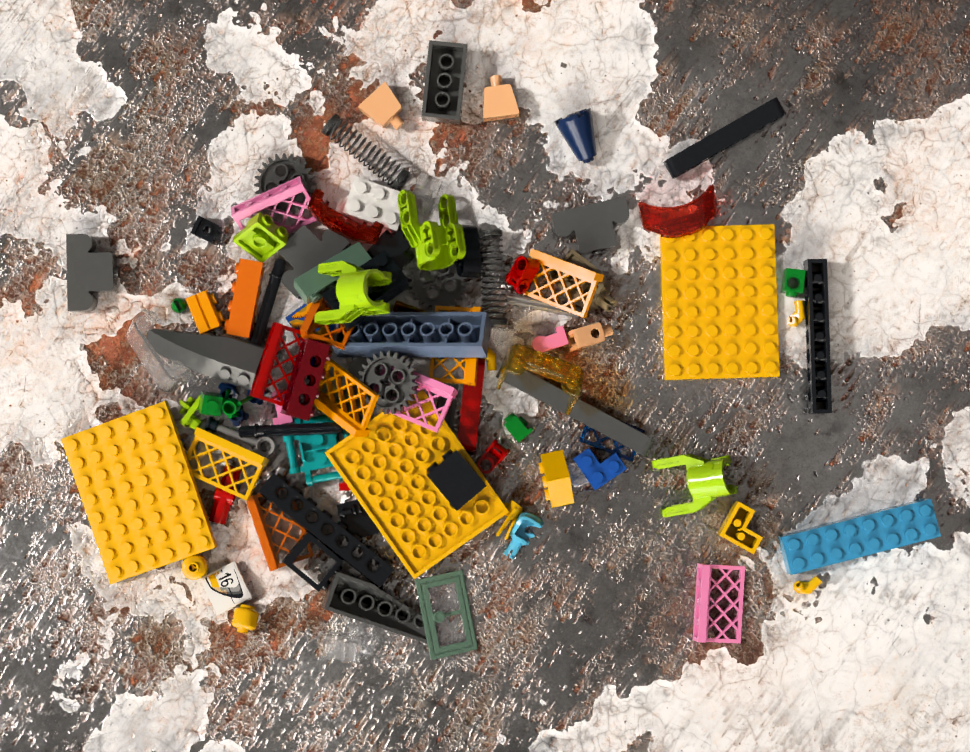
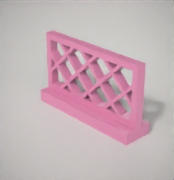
M301 176L231 207V215L240 230L246 227L242 224V219L247 217L253 218L255 216L253 214H258L264 209L271 211V218L274 212L284 215L281 223L273 222L277 226H284L288 233L299 229L303 225L306 226L321 219ZM301 192L304 193L305 199L303 203L293 201L295 195ZM282 201L289 203L286 211L276 209L277 204ZM292 204L301 207L299 215L289 213ZM304 208L312 210L314 216L309 218L302 217ZM287 216L297 219L296 223L292 226L284 224Z
M382 365L381 374L384 375L385 367ZM399 371L397 374V379H400L402 381L403 374L401 371ZM413 372L414 375H419L415 382L420 385L415 390L418 392L423 389L426 390L430 398L419 401L417 394H414L417 403L409 407L404 406V411H397L393 415L438 433L453 398L455 399L458 391L454 387ZM375 384L373 388L376 393L379 392L378 384ZM439 397L446 398L445 406L437 409L434 399ZM431 401L434 411L424 414L421 405ZM418 406L422 416L412 418L408 410ZM436 413L438 421L436 426L433 427L428 424L426 417Z
M697 563L693 625L694 641L701 643L741 644L745 566ZM712 569H719L723 574L716 582L711 577ZM733 570H739V578L733 582L728 574ZM726 577L732 585L723 591L718 584ZM717 587L722 594L714 601L710 596V591ZM733 588L738 591V597L734 601L727 596ZM723 597L730 603L725 610H722L717 605ZM715 606L720 614L713 620L709 616V610ZM734 607L737 611V616L731 621L726 613ZM722 616L729 622L723 630L716 624ZM714 625L719 633L714 638H708V630ZM731 626L736 630L735 639H729L725 635V632Z

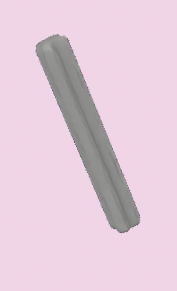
M511 293L507 294V304L575 318L580 317L534 298ZM576 307V310L581 312V308Z

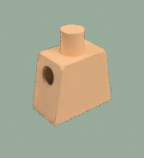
M501 75L491 76V87L484 88L483 122L519 117V108L511 84L503 85Z
M386 82L381 84L358 106L363 114L382 128H385L390 123L398 130L405 123L398 116L403 111L402 106Z
M598 322L567 332L566 336L570 352L606 341L605 337L613 335V330L610 324L601 326V323Z

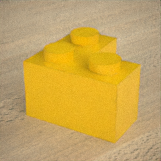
M563 450L540 454L541 462L538 463L540 474L545 475L542 476L543 487H547L544 490L546 501L550 500L552 508L574 503L570 475Z
M735 501L717 535L751 554L755 553L763 538L746 528L755 510L739 501Z

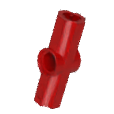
M225 465V468H224L223 473L226 472V471H228L226 465ZM242 469L232 473L235 482L239 481ZM229 474L221 478L223 486L232 484ZM217 487L209 521L225 525L236 496Z

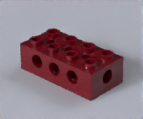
M311 339L301 340L280 413L309 421V417H313L315 412L314 400L318 399L321 391L319 383L326 374L324 366L326 361L330 360L332 350H329L330 345ZM311 357L315 358L313 366L310 364ZM308 375L309 378H310V381H309V383L306 385L305 382H304V379H305V377ZM301 394L304 395V401L302 403L299 402V396Z

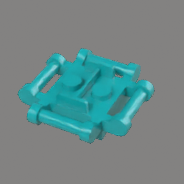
M327 415L309 418V421L295 418V424L334 422ZM343 429L342 433L344 439L348 435H350V433ZM338 434L283 436L290 464L289 474L305 472L307 487L319 482L335 479L343 480L338 471L312 476L311 470L333 466L324 452L339 443ZM294 440H299L303 466L300 467L297 465Z

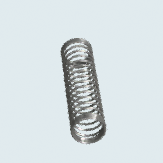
M334 114L323 127L322 134L325 136L330 135V140L335 139V144L339 143V147H344V151L349 150V155L354 154V159L359 158L358 162H363V166L369 165L368 170L373 169V174L378 173V178L383 176L382 181L388 180L387 185L393 184L392 189L398 191L407 181L411 172L403 168L398 176L389 183L393 174L401 166L399 164L392 174L384 180L387 172L395 164L396 160L379 176L383 167L391 159V156L375 172L377 165L386 155L385 152L378 162L370 168L373 160L381 152V149H379L372 160L365 165L367 158L377 146L374 145L368 155L360 161L363 153L369 148L372 141L366 145L362 153L355 157L357 151L367 140V137L362 140L354 152L350 153L353 146L361 138L362 133L359 134L348 149H346V146L355 136L357 130L341 146L343 139L353 127L350 126L343 137L336 142L338 135L346 128L348 122L341 127L335 137L331 138L333 132L343 121V118Z
M488 229L479 231V239L484 240L479 243L480 246H484L480 248V252H483L481 258L484 259L481 260V264L485 265L482 268L504 265V263H482L488 260L504 259L503 257H483V255L503 253V251L482 250L492 247H503V245L481 244L491 241H502L503 239H483L501 237L503 235L502 230ZM482 269L486 272L481 273V276L487 278L481 279V282L488 284L482 285L481 288L489 289L481 292V294L488 295L482 298L483 301H487V303L482 304V306L488 308L484 309L482 312L493 309L506 308V306H486L487 304L506 302V300H486V298L505 296L506 294L485 293L489 291L505 290V288L484 287L494 284H504L505 282L483 281L493 278H503L505 276L482 275L491 272H501L504 271V269ZM487 312L488 316L507 314L506 312ZM490 318L491 327L507 326L506 318Z

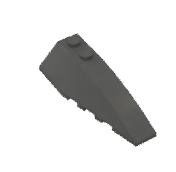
M149 328L145 347L175 363L249 390L252 388L265 348L228 335L211 336V334L207 333L200 335L186 331L178 333L174 330Z
M336 572L327 589L321 608L427 644L423 619L420 614L374 584Z

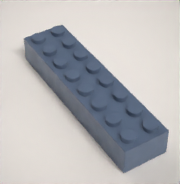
M390 312L388 314L368 316L355 325L344 350L334 346L331 347L337 357H373V354L380 356V351H385L386 355L388 351H393V355L395 352H400V357L487 358L492 323L487 312ZM335 324L334 330L340 328L339 324ZM342 332L333 335L334 341L342 343L344 339Z

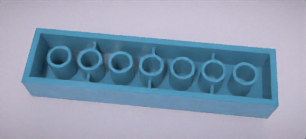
M923 498L777 537L786 571L788 574L793 575L941 537L932 500L930 498Z

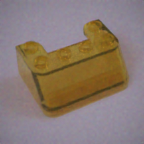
M521 344L510 346L505 354L496 388L500 390L508 372L514 375H522L525 370L562 383V390L569 395L565 413L569 415L580 396L584 378L582 368Z

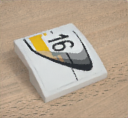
M235 561L200 578L217 615H221L253 598Z

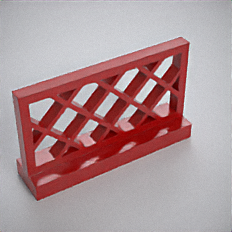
M273 322L249 396L280 406L283 405L284 400L281 395L285 394L287 390L279 393L275 383L285 378L287 384H289L287 377L292 372L285 374L281 365L291 360L294 366L293 358L297 357V354L291 356L287 346L297 342L300 347L299 340L303 338L302 336L298 338L296 335H301L300 330ZM284 330L292 332L295 340L285 344L282 338ZM285 348L289 358L279 362L276 356L277 352ZM279 367L283 376L273 381L270 375L271 370ZM273 385L277 395L271 398L263 396L265 389Z

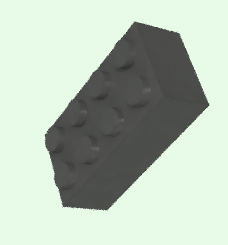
M429 40L421 114L422 121L460 124L468 51L467 44Z

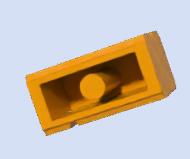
M208 290L186 298L201 335L224 327L222 322L225 319L222 312L217 311L215 307L217 300L214 293L210 294Z

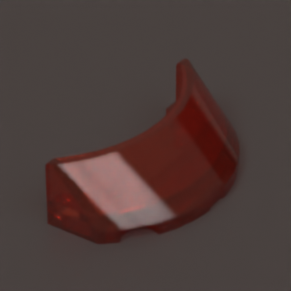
M713 184L709 185L707 190L697 199L676 207H657L638 202L639 217L643 230L648 233L652 231L661 234V237L680 238L697 233L705 228L707 223L718 212Z
M318 189L314 190L308 200L307 209L321 224L345 238L361 243L376 244L384 227L383 224L378 221L373 222L371 226L367 225V221H363L360 224L328 207L330 202L328 200L326 202L323 201L324 192Z

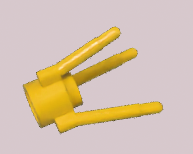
M513 500L509 503L504 502L509 512L505 515L507 519L496 533V536H500L510 520H513L505 535V540L509 538L510 530L523 510Z

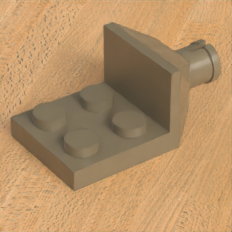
M573 249L563 258V260L603 274L597 267ZM555 269L549 274L551 281L559 278ZM571 275L564 279L567 287L575 284L574 278ZM605 276L602 282H599L588 311L598 309L600 306L609 313L613 310L609 307V304L614 308L617 305V300L610 296V282ZM561 281L555 283L557 287L564 290ZM585 282L581 284L584 294L590 290L592 283ZM577 287L569 291L572 299L580 296ZM581 299L577 301V304L583 309L584 304Z

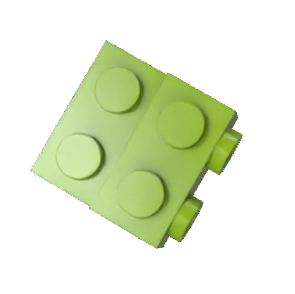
M259 212L247 222L244 229L234 236L233 242L258 261L264 262L287 244L289 234L284 226H277L271 216L268 214L263 215Z

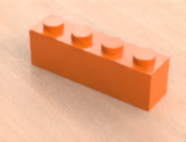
M240 258V263H236L235 274H237V279L233 281L231 292L234 295L233 300H230L228 304L230 316L229 319H226L224 330H227L226 334L252 338L266 265L263 262Z

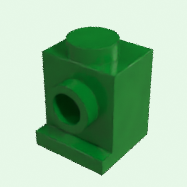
M513 412L504 419L507 422L504 426L518 443L533 431L531 427L529 429L526 428L528 423L522 416L517 417Z

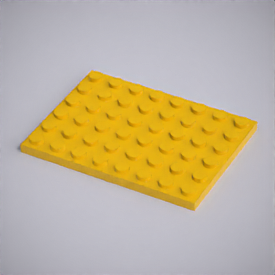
M775 225L660 227L664 380L780 377Z
M424 390L417 393L419 401L429 398ZM416 399L415 401L408 400L410 406L417 403ZM431 401L421 405L424 414L434 411ZM418 406L408 410L412 418L422 416ZM381 412L369 421L367 428L370 429L368 437H354L350 434L324 452L413 579L423 574L509 512L445 420L439 432L436 433L391 413L384 414V412ZM435 413L426 417L429 425L435 427L438 417ZM449 449L452 451L456 449L487 485L457 511L426 475L429 472L427 468L435 461L437 464L442 461V455Z
M168 401L160 402L61 439L110 584L218 547Z

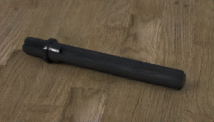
M275 259L271 274L269 273L270 279L250 343L259 346L262 344L286 266V261Z
M336 422L258 425L257 423L254 426H241L239 428V437H255V439H259V437L339 434L343 432V428Z

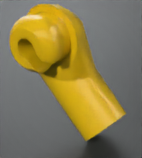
M804 300L794 301L795 312L787 319V323L791 327L798 326L805 319Z
M488 347L487 358H485L487 360V371L497 370L496 354Z
M814 576L809 582L796 581L793 588L797 593L811 594L822 581L817 576Z

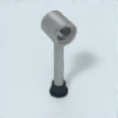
M211 416L206 423L205 431H218L255 446L256 451L262 456H272L277 451V442L271 437H261L259 439L254 437L241 438L239 437V431L219 424V421L214 420ZM265 441L271 444V449L268 452L262 449V444Z

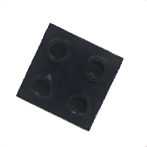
M357 499L337 505L338 516L341 522L348 527L346 531L351 535L355 533L360 538L381 533Z

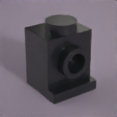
M198 216L190 233L214 245L216 241L219 242L223 231H221V226ZM206 227H210L208 234L204 233Z

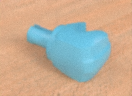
M529 512L521 513L510 530L509 535L512 540L503 553L508 556L510 551L513 550L509 558L514 559L522 545L529 546L530 541L527 539L535 537V533L527 532L526 527L535 526L541 528L544 525L543 520Z

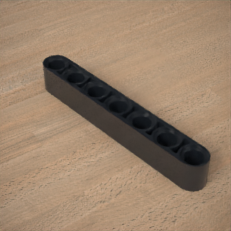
M776 97L670 157L663 163L672 179L780 119L786 115V112Z

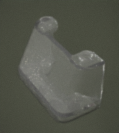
M145 308L134 317L126 330L125 338L158 388L163 392H172L197 374L194 370L186 368L180 361H172L166 364L162 356L155 351L147 339V334L151 328L155 329L156 322L160 319L154 311Z

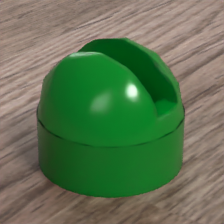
M175 298L171 303V308L176 313H183L187 309V302L182 298ZM176 301H178L182 309H178L175 303Z

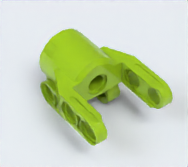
M401 190L398 194L401 229L411 247L415 248L418 268L424 271L440 270L453 265L454 261L458 259H463L466 254L463 227L461 224H458L454 196L443 194L440 197L438 204L440 225L435 221H425L423 224H419L414 194L410 190Z
M345 261L318 264L319 274L332 277L340 276L336 284L339 309L317 312L314 317V323L321 325L349 323L360 315L371 316L390 313L389 303L383 302V300L372 301L369 298L368 287L389 285L392 282V273L378 269L364 270L355 264Z
M688 453L651 461L652 467L656 469L686 465L687 485L693 502L672 505L662 509L663 518L694 513L702 510L717 497L738 493L737 485H726L723 467L729 466L732 463L730 455L706 459Z

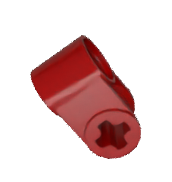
M519 256L515 260L510 272L506 275L505 282L508 285H512L517 294H523L529 289L540 268L538 260L525 256Z
M496 438L478 460L477 467L482 474H488L511 450L502 446ZM482 460H488L491 463L489 470L484 471L481 469L480 463Z

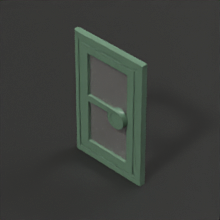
M463 569L415 580L430 660L477 650L478 644Z

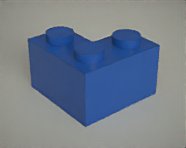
M590 446L573 458L594 490H597L627 469V466L617 452L600 462Z

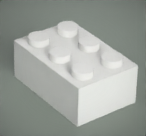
M355 176L343 209V214L396 233L401 227L398 207V194L400 191Z

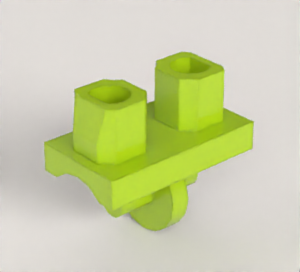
M200 395L192 406L191 404L194 401L192 397H189L186 402L182 399L179 401V404L182 405L179 413L183 415L188 409L179 422L181 425L196 430L202 424V421L195 417L199 411Z

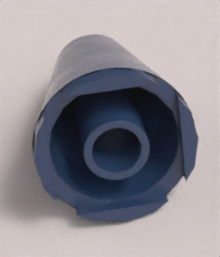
M591 108L569 114L564 119L559 118L555 120L557 128L578 161H583V164L593 161L597 153Z

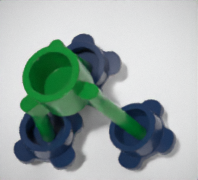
M222 382L218 386L221 390L220 394L223 396L222 411L233 422L234 426H240L242 421L249 419V414L244 411L242 404L250 401L251 403L261 405L264 401L249 396L251 390L247 391L246 398L238 401L237 398L240 394L237 392V385Z

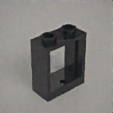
M305 532L282 560L286 566L318 592L321 589L324 591L330 584L329 579L333 574L335 575L336 572L341 571L343 568L341 564L344 562L309 532ZM310 541L335 561L318 584L292 564Z

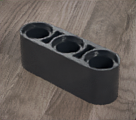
M462 225L466 254L463 259L456 260L457 274L459 277L479 278L482 266L478 228L476 226Z

